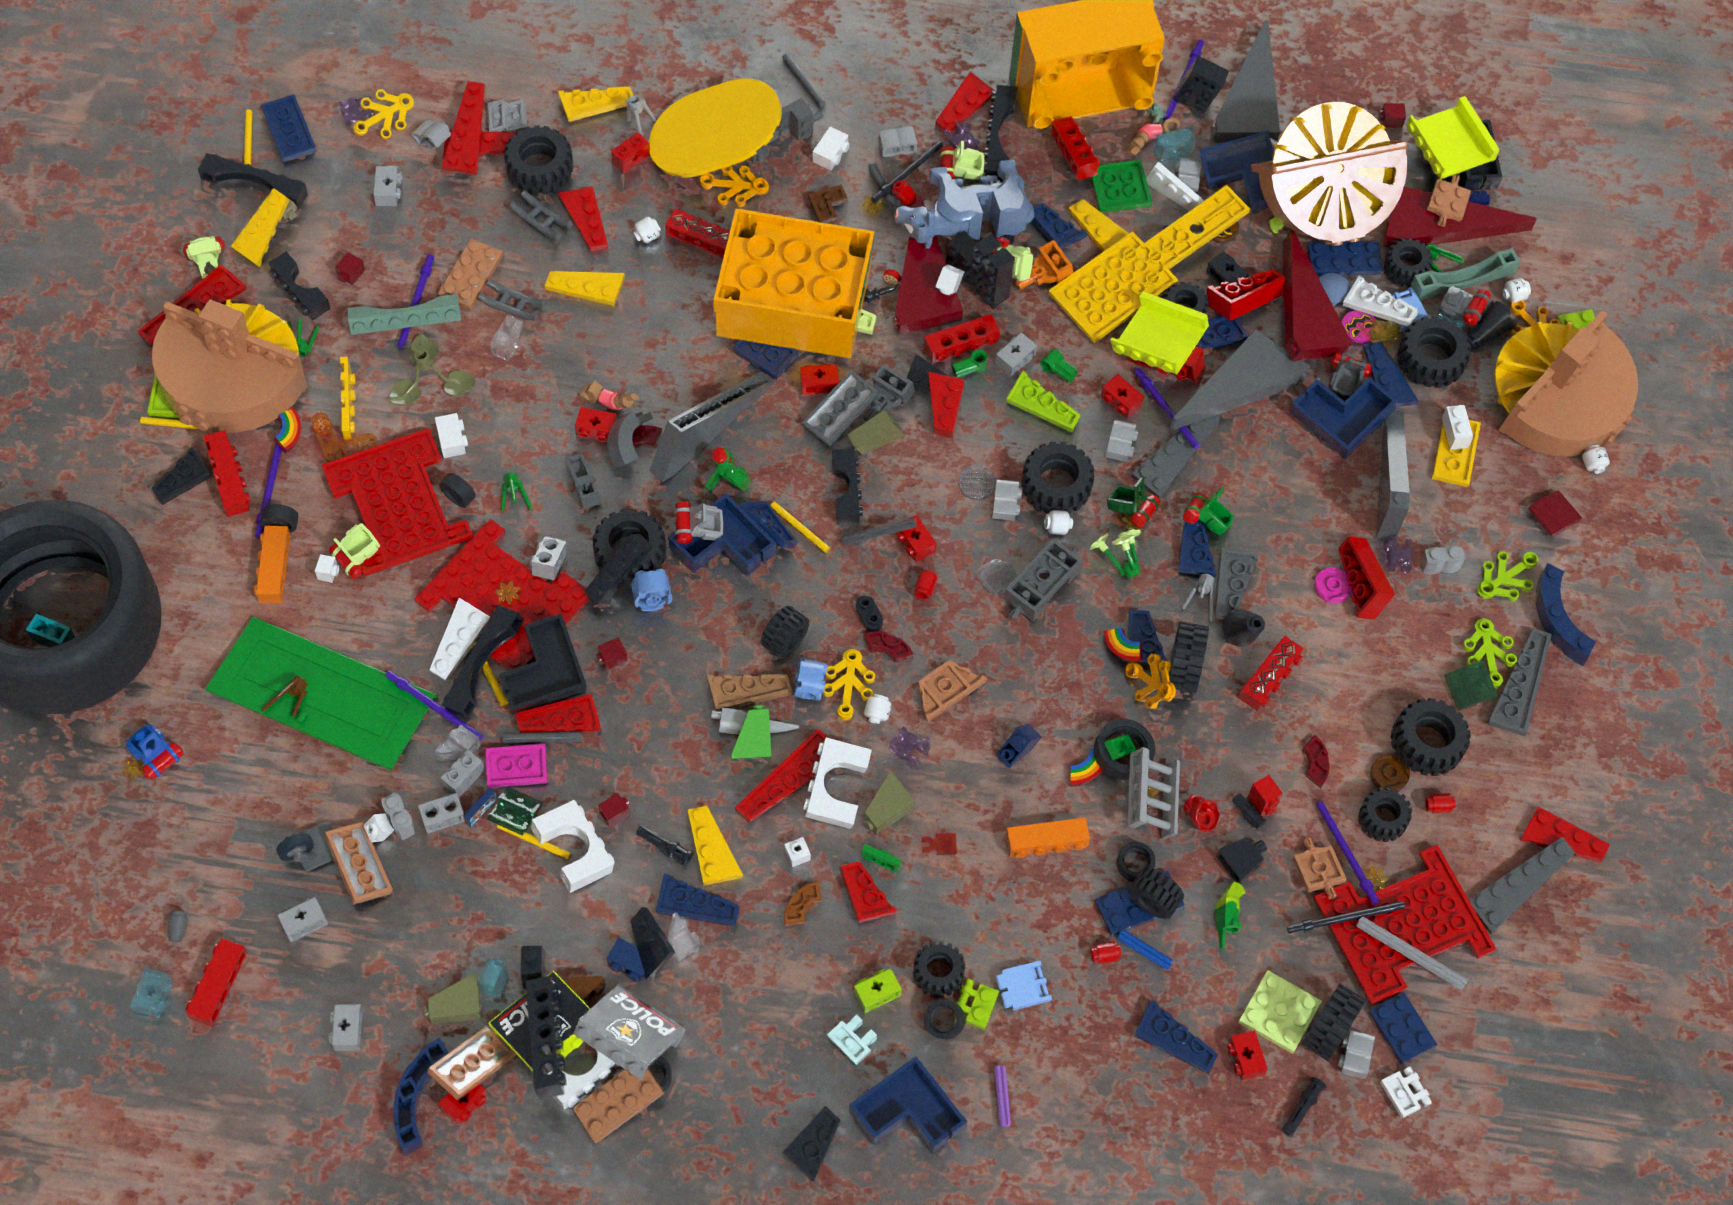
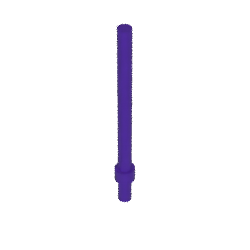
M1199 39L1195 48L1192 49L1189 55V62L1180 81L1197 56H1201V49L1205 43L1203 40ZM1173 97L1164 114V121L1171 118L1178 101L1173 99Z
M432 254L427 255L425 264L421 267V276L410 307L419 304L427 278L430 277L432 272L431 266L434 260ZM411 327L402 328L397 348H404Z
M1137 368L1134 373L1141 381L1142 387L1150 392L1168 417L1173 420L1176 413L1153 386V381L1146 377L1140 368ZM1186 426L1178 428L1194 450L1200 447V444Z
M276 442L260 514L257 515L256 538H260L261 533L264 532V528L260 523L262 509L270 505L282 451Z
M390 670L387 671L385 677L397 684L396 687L400 690L407 691L478 742L483 739L484 735L410 685V681L404 677L400 678Z
M1323 801L1318 802L1316 807L1358 878L1360 888L1363 892H1366L1373 905L1378 903L1379 899L1373 890L1372 882L1366 878Z

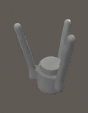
M635 95L629 97L626 101L627 122L631 121L632 112L635 115L638 132L643 136L638 115L642 112L643 107L654 122L656 118L647 106L645 99Z
M1201 574L1199 581H1195L1194 587L1181 609L1184 610L1197 589L1200 592V598H1203L1204 594L1210 592L1209 622H1212L1214 591L1216 588L1213 585L1214 577L1209 574Z

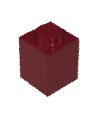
M1405 103L1383 104L1382 110H1379L1378 118L1385 128H1403L1406 120Z
M349 252L335 266L337 278L343 283L347 282L350 285H353L365 271L363 260Z
M619 637L597 646V660L600 665L604 664L606 670L628 661L627 652Z
M616 793L600 803L598 810L611 828L630 815V803L625 797H621L619 793Z

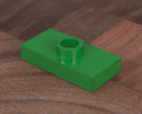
M1129 734L1104 742L1112 760L1130 755L1131 752L1136 751Z
M864 844L861 855L863 859L895 873L899 872L901 859L890 855L884 849L878 850Z

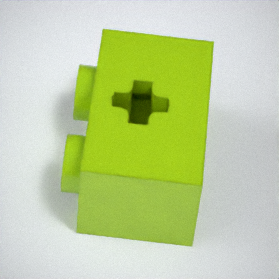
M890 968L886 971L882 969L876 972L874 977L869 979L863 978L856 982L854 994L864 1013H867L900 997L902 988Z

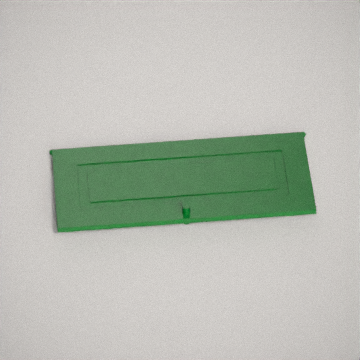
M254 616L250 617V622L205 688L209 693L390 771L394 768L430 708L407 691H402L396 687L397 684L385 677V672ZM295 676H299L306 681L307 687L305 690L307 694L303 698L295 717L292 716L299 695L293 697L288 692L266 711H262V708L286 688ZM409 683L433 701L438 698L437 694Z

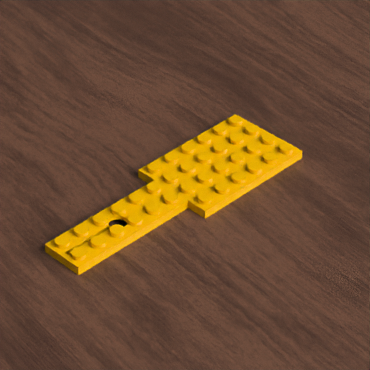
M1226 185L1145 243L1132 231L1051 288L1048 294L1093 343H1096L1136 314L1141 306L1140 295L1143 291L1160 297L1170 286L1173 287L1175 283H1178L1179 280L1169 269L1250 213V208ZM1193 224L1202 225L1204 231L1200 234H1194L1190 231V227Z

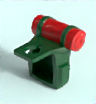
M1141 477L1134 487L1117 485L1109 495L1107 505L1108 509L1132 516L1130 519L1131 523L1141 529L1157 511L1160 500L1155 495L1146 494L1144 478Z

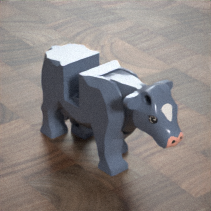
M1006 160L999 162L997 173L1003 179V183L997 180V176L980 177L979 184L964 187L962 179L952 180L946 167L931 168L929 182L938 187L939 196L937 202L930 210L925 207H898L895 212V222L902 225L907 234L915 238L918 243H924L925 248H930L932 238L939 234L954 238L963 231H966L972 238L980 239L982 219L986 218L990 219L996 237L1005 234L1017 235L1026 229L1028 223L1035 217L1033 205L1024 194V180L1017 173L1015 160Z

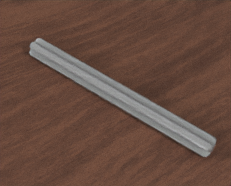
M1365 917L1359 919L1357 927L1459 989L1465 987L1468 980Z

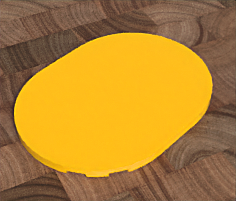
M747 78L727 81L691 93L669 106L654 124L649 138L650 155L654 163L663 172L671 176L677 175L683 178L703 175L742 162L755 155L756 151L763 145L766 146L774 136L773 133L776 127L779 126L782 116L780 100L768 84L756 79Z

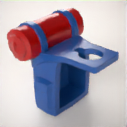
M148 724L126 741L128 752L136 760L140 759L143 762L142 773L145 778L151 781L161 776L165 770L175 762H178L179 758L184 755L183 748L174 742L169 744L164 740V735L161 731Z

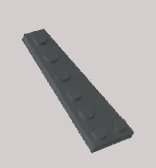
M1215 415L1186 425V427L1201 446L1220 421V417ZM1179 431L1132 473V478L1138 482L1143 477L1145 489L1160 499L1196 450Z
M1532 629L1487 725L1522 736L1527 734L1551 633Z
M1563 837L1469 899L1480 921L1490 934H1493L1575 854Z

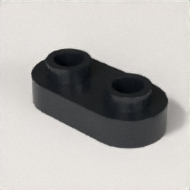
M869 596L859 597L856 601V611L864 627L870 632L879 631L883 626V617L875 601ZM875 618L877 621L872 622L870 619Z

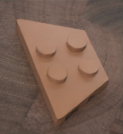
M949 660L919 680L918 686L926 721H931L987 682V678L983 675L980 677L972 673L970 669L960 667L957 663Z

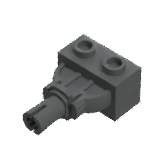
M883 364L872 378L874 388L879 391V395L870 403L872 406L862 417L863 420L867 422L881 411L885 410L888 412L890 408H894L900 403L905 405L915 392L913 382Z

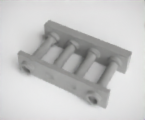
M1144 747L1130 753L1128 827L1134 829L1145 823L1162 828V839H1167L1177 834L1179 760L1166 765L1149 760V749ZM1148 768L1164 773V783L1150 779L1148 777ZM1148 786L1163 791V801L1149 797L1147 795ZM1147 805L1163 810L1162 820L1147 815Z

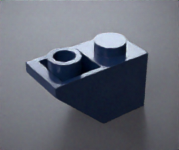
M1029 723L1018 726L996 755L1008 768H1011L1035 747L1042 736Z
M618 937L607 956L609 968L617 973L621 971L627 974V977L635 982L639 980L644 983L645 972L637 946Z

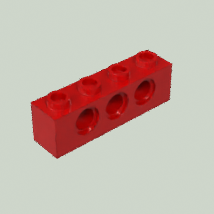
M1072 116L1052 121V136L1077 180L1097 175L1098 167L1100 166L1097 156H1094L1092 147L1087 144L1086 137L1080 132L1078 123L1073 120Z
M989 314L924 336V347L932 363L941 362L946 358L959 356L964 352L974 351L985 345L995 344L999 341L1000 329L993 315Z

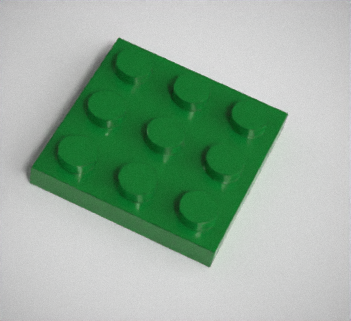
M1141 159L1101 164L1098 167L1097 175L1091 176L1098 209L1101 213L1152 207V199Z

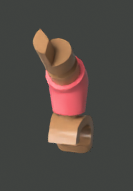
M1169 118L1164 122L1163 126L1161 124L1143 125L1137 131L1136 137L1130 142L1131 146L1126 151L1127 154L1135 157L1144 144L1152 139L1162 137L1172 142L1174 132L1168 129L1177 130L1180 126V121L1176 118Z
M595 380L592 384H585L580 393L581 398L585 401L596 403L598 399L599 403L612 410L631 407L633 400H639L637 394L616 393L604 389Z

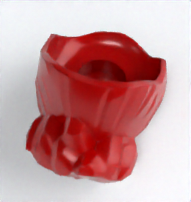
M1191 794L1184 803L1183 810L1190 815L1191 821L1196 828L1207 832L1212 831L1216 827L1220 812L1214 801L1205 799L1201 795Z

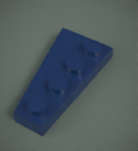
M1220 315L1208 320L1209 327L1196 346L1204 349L1245 342L1249 335L1237 318L1229 321Z
M1382 341L1364 344L1363 350L1367 363L1371 364L1373 381L1398 400L1396 407L1417 404V397Z
M664 873L656 914L736 927L740 905L719 896H713L706 893L705 890L692 887L686 882L678 881Z
M1152 999L1134 1037L1206 1074H1209L1218 1056L1214 1050L1201 1039L1191 1034L1188 1028L1172 1018L1170 1013L1164 1011Z

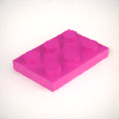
M535 744L486 748L487 787L548 783L546 745Z

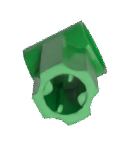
M978 349L973 351L970 356L951 363L954 376L960 378L973 372L980 373L985 371L987 368V353Z
M1052 349L1040 361L1041 367L1046 372L1055 373L1067 383H1071L1078 374V370L1065 361L1063 355L1056 349Z

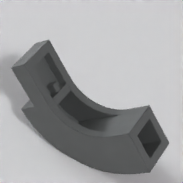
M633 411L619 417L613 423L608 434L607 445L614 469L639 459L633 447L632 435L637 426L653 419L651 412L643 414L641 411L635 414Z

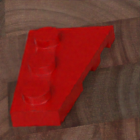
M860 861L840 866L839 869L858 923L897 913L895 907L891 906L887 901L886 895L874 884L873 878Z

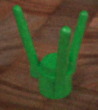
M1431 243L1425 247L1430 249V254L1433 257L1432 260L1436 261L1442 255L1460 264L1463 263V257ZM1432 262V265H1431L1432 268H1433L1436 272H1442V271Z
M299 318L296 341L300 358L307 356V353H311V347L318 333L319 326L315 327L307 344L306 340L301 339L302 319ZM288 321V326L293 332L291 321Z
M513 472L505 474L503 476L504 483L501 484V510H505L506 490L511 492L512 501L516 503L515 491L518 488L529 510H532L533 508L518 475Z

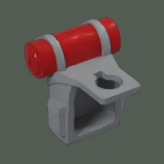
M684 501L675 504V536L677 543L688 544L692 542V537L716 540L723 535V515L721 509L704 503L697 507H691V503Z

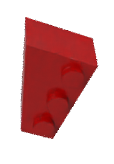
M928 372L934 433L953 438L965 379Z

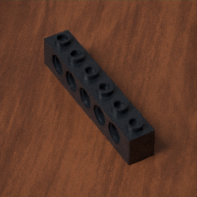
M550 976L526 981L533 1082L534 1090L539 1100L564 1095V1086L567 1085L565 1073L562 1072V1067H565L563 1054L561 1055V1049L564 1048L562 1037L559 1036V1031H562V1025L557 1014L560 1013V1005L558 1000L556 1001V995H559L557 983H553Z

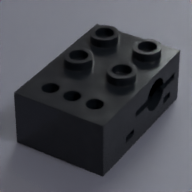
M1198 55L1180 81L1173 99L1204 114L1224 86L1229 70Z

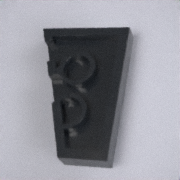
M916 354L907 379L913 382L915 391L930 395L928 372L948 375Z
M191 447L184 458H180L176 462V466L170 472H166L152 487V491L160 503L164 505L211 478L212 475L194 448Z
M642 907L630 920L645 972V978L652 981L676 952L649 909Z
M827 1106L815 1116L782 1152L812 1182L815 1180L841 1121Z

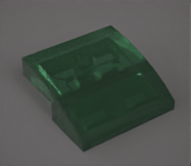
M1484 661L1462 667L1444 675L1458 711L1474 707L1478 703L1495 699L1498 696Z
M507 787L499 796L497 804L489 812L487 820L523 836L531 825L532 819L537 816L543 802L511 787Z

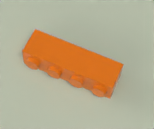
M265 526L264 533L260 535L262 550L258 551L260 566L256 568L258 582L254 584V595H257L259 603H283L291 538L288 526Z
M1086 817L1009 827L1006 831L1009 855L1015 858H1024L1030 854L1041 856L1053 851L1055 853H1062L1068 849L1083 850L1089 846L1090 842Z

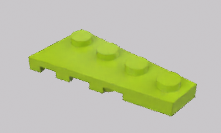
M1022 371L1007 396L1006 402L1072 433L1081 415L1063 401L1060 402L1053 393L1047 392L1040 386V383L1036 380L1033 381L1028 377L1027 373Z

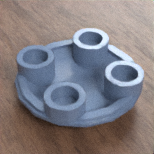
M1326 273L1319 277L1333 306L1345 300L1351 290L1350 283L1346 278L1336 273Z

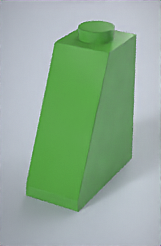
M764 705L753 706V710L748 711L731 754L732 759L771 756L769 709H765Z

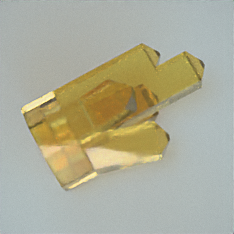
M1375 320L1372 324L1373 328L1368 332L1373 343L1396 340L1400 336V326L1398 323L1391 321Z

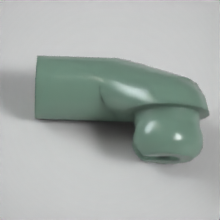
M1153 103L1149 107V112L1154 118L1152 124H1161L1164 112L1157 103Z

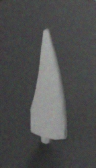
M722 708V712L712 710L711 718L721 719L719 733L740 734L747 712ZM769 720L770 733L799 729V725Z

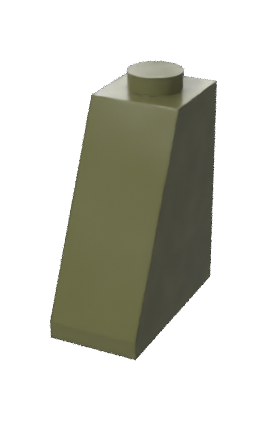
M883 410L849 433L848 436L851 440L849 444L852 449L858 450L863 455L902 438L905 434L898 422L887 411Z
M892 772L887 775L865 812L864 824L869 831L873 830L876 835L915 809L914 799Z
M477 973L467 976L428 998L429 1006H425L426 1019H430L432 1025L482 1019Z

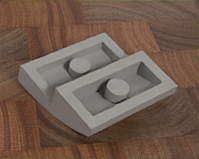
M505 99L488 103L489 131L516 133L519 130L523 131L527 127L526 102L524 99L508 103Z

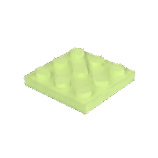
M1267 970L1238 1023L1252 1031L1255 1030L1260 1036L1293 1054L1322 1001Z

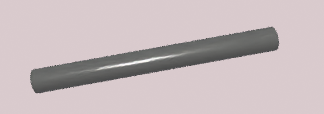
M784 54L783 59L816 102L823 106L825 104L824 99L789 54Z

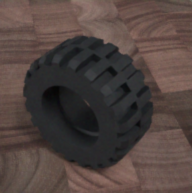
M534 125L533 128L526 127L523 131L519 130L516 132V136H511L509 143L505 146L504 161L509 180L516 188H522L523 191L532 192L534 195H538V193H543L544 195L548 194L549 191L554 192L558 190L559 186L563 187L566 181L570 179L573 172L572 149L569 141L566 140L562 133L559 134L558 130L554 128L551 130L548 126L540 127V125ZM535 154H546L554 158L550 163L543 166H530L524 163L528 157Z
M1432 316L1430 319L1424 317L1421 318V321L1416 320L1407 327L1400 342L1397 355L1399 356L1398 363L1402 365L1401 370L1403 373L1408 374L1407 377L1410 380L1414 379L1417 384L1426 385L1425 387L1431 388L1435 386V388H1441L1443 385H1451L1452 382H1456L1460 378L1471 356V344L1469 343L1468 335H1464L1465 331L1461 327L1458 328L1457 323L1453 321L1451 323L1444 317L1439 319L1438 316ZM1424 344L1437 345L1446 351L1449 358L1445 360L1431 359L1422 353L1419 346Z
M1056 441L1049 442V445L1044 443L1039 446V450L1035 448L1031 451V455L1025 460L1021 480L1024 496H1028L1027 501L1030 504L1034 503L1037 510L1043 509L1046 514H1049L1051 510H1064L1070 514L1073 509L1074 511L1079 510L1081 505H1085L1088 501L1094 482V466L1091 464L1089 456H1085V452L1082 449H1076V446L1073 444L1066 445V442L1057 444ZM1050 469H1061L1068 472L1075 482L1068 487L1057 488L1048 485L1042 479L1041 474Z
M621 509L619 513L612 512L609 514V518L604 517L601 520V525H597L595 534H593L595 562L599 566L600 571L616 553L612 550L614 543L623 537L630 536L631 534H641L653 546L644 559L634 565L621 578L619 583L622 584L624 581L631 584L635 578V573L638 571L648 572L661 569V564L665 562L666 539L660 522H656L654 516L650 515L648 517L647 512L642 510L637 512V509H630V511Z
M1422 698L1418 699L1417 702L1409 703L1400 713L1391 731V739H1393L1391 745L1393 749H1396L1394 752L1396 757L1402 759L1401 763L1404 766L1408 765L1411 767L1410 770L1414 772L1417 770L1421 775L1426 776L1428 773L1431 776H1438L1439 773L1446 774L1453 770L1467 752L1471 737L1470 730H1467L1469 725L1466 720L1462 719L1464 716L1461 712H1457L1454 706L1445 704V701H1436L1435 698H1428L1427 701ZM1427 726L1435 729L1442 735L1446 747L1434 748L1426 745L1417 736L1415 727Z

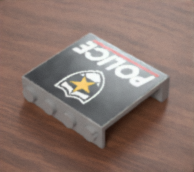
M618 984L579 1019L573 1034L642 1080L647 1068L670 1046L676 1048L680 1044L686 1029Z

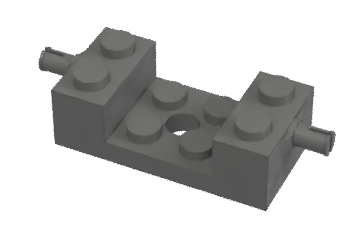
M802 98L783 107L781 121L773 133L774 136L766 146L763 145L749 159L753 164L765 160L769 156V144L775 139L787 135L790 131L798 141L808 138L813 134V124L815 121L823 118L822 113L819 111L813 114V111Z
M1053 538L1005 589L1004 600L1013 606L1007 617L1013 621L1021 613L1034 622L1045 610L1046 602L1066 581L1070 583L1081 571L1083 560L1075 554L1078 552V549L1075 546H1071L1068 549ZM1046 573L1049 575V578L1043 580L1039 577V574Z

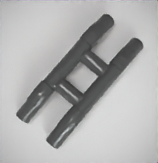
M526 190L520 195L533 207L529 213L519 207L514 201L509 205L519 218L527 221L550 238L559 240L561 237L560 233L548 227L553 221L560 226L571 228L573 225L572 221L557 215L541 204L534 196H531ZM540 211L548 216L542 223L534 218Z
M490 278L486 285L497 293L502 294L499 302L482 292L478 297L479 300L491 308L499 309L527 321H537L539 316L538 314L524 311L523 308L526 303L536 307H545L547 301L544 299H538L511 290ZM510 297L519 300L515 308L506 305Z

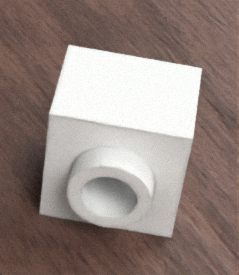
M320 554L315 569L318 580L333 583L334 577L338 576L339 565L335 557Z
M386 813L373 815L363 825L371 843L384 841L394 831Z
M803 837L784 844V850L792 867L811 860L810 851Z

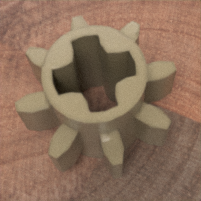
M290 199L281 218L282 221H292L297 216L295 213L297 206Z

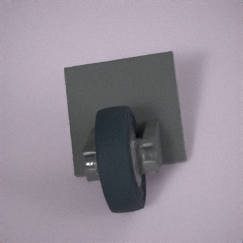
M325 821L298 834H292L290 837L287 836L276 848L279 858L282 861H300L306 872L334 860L324 837L325 832L332 830L329 821Z

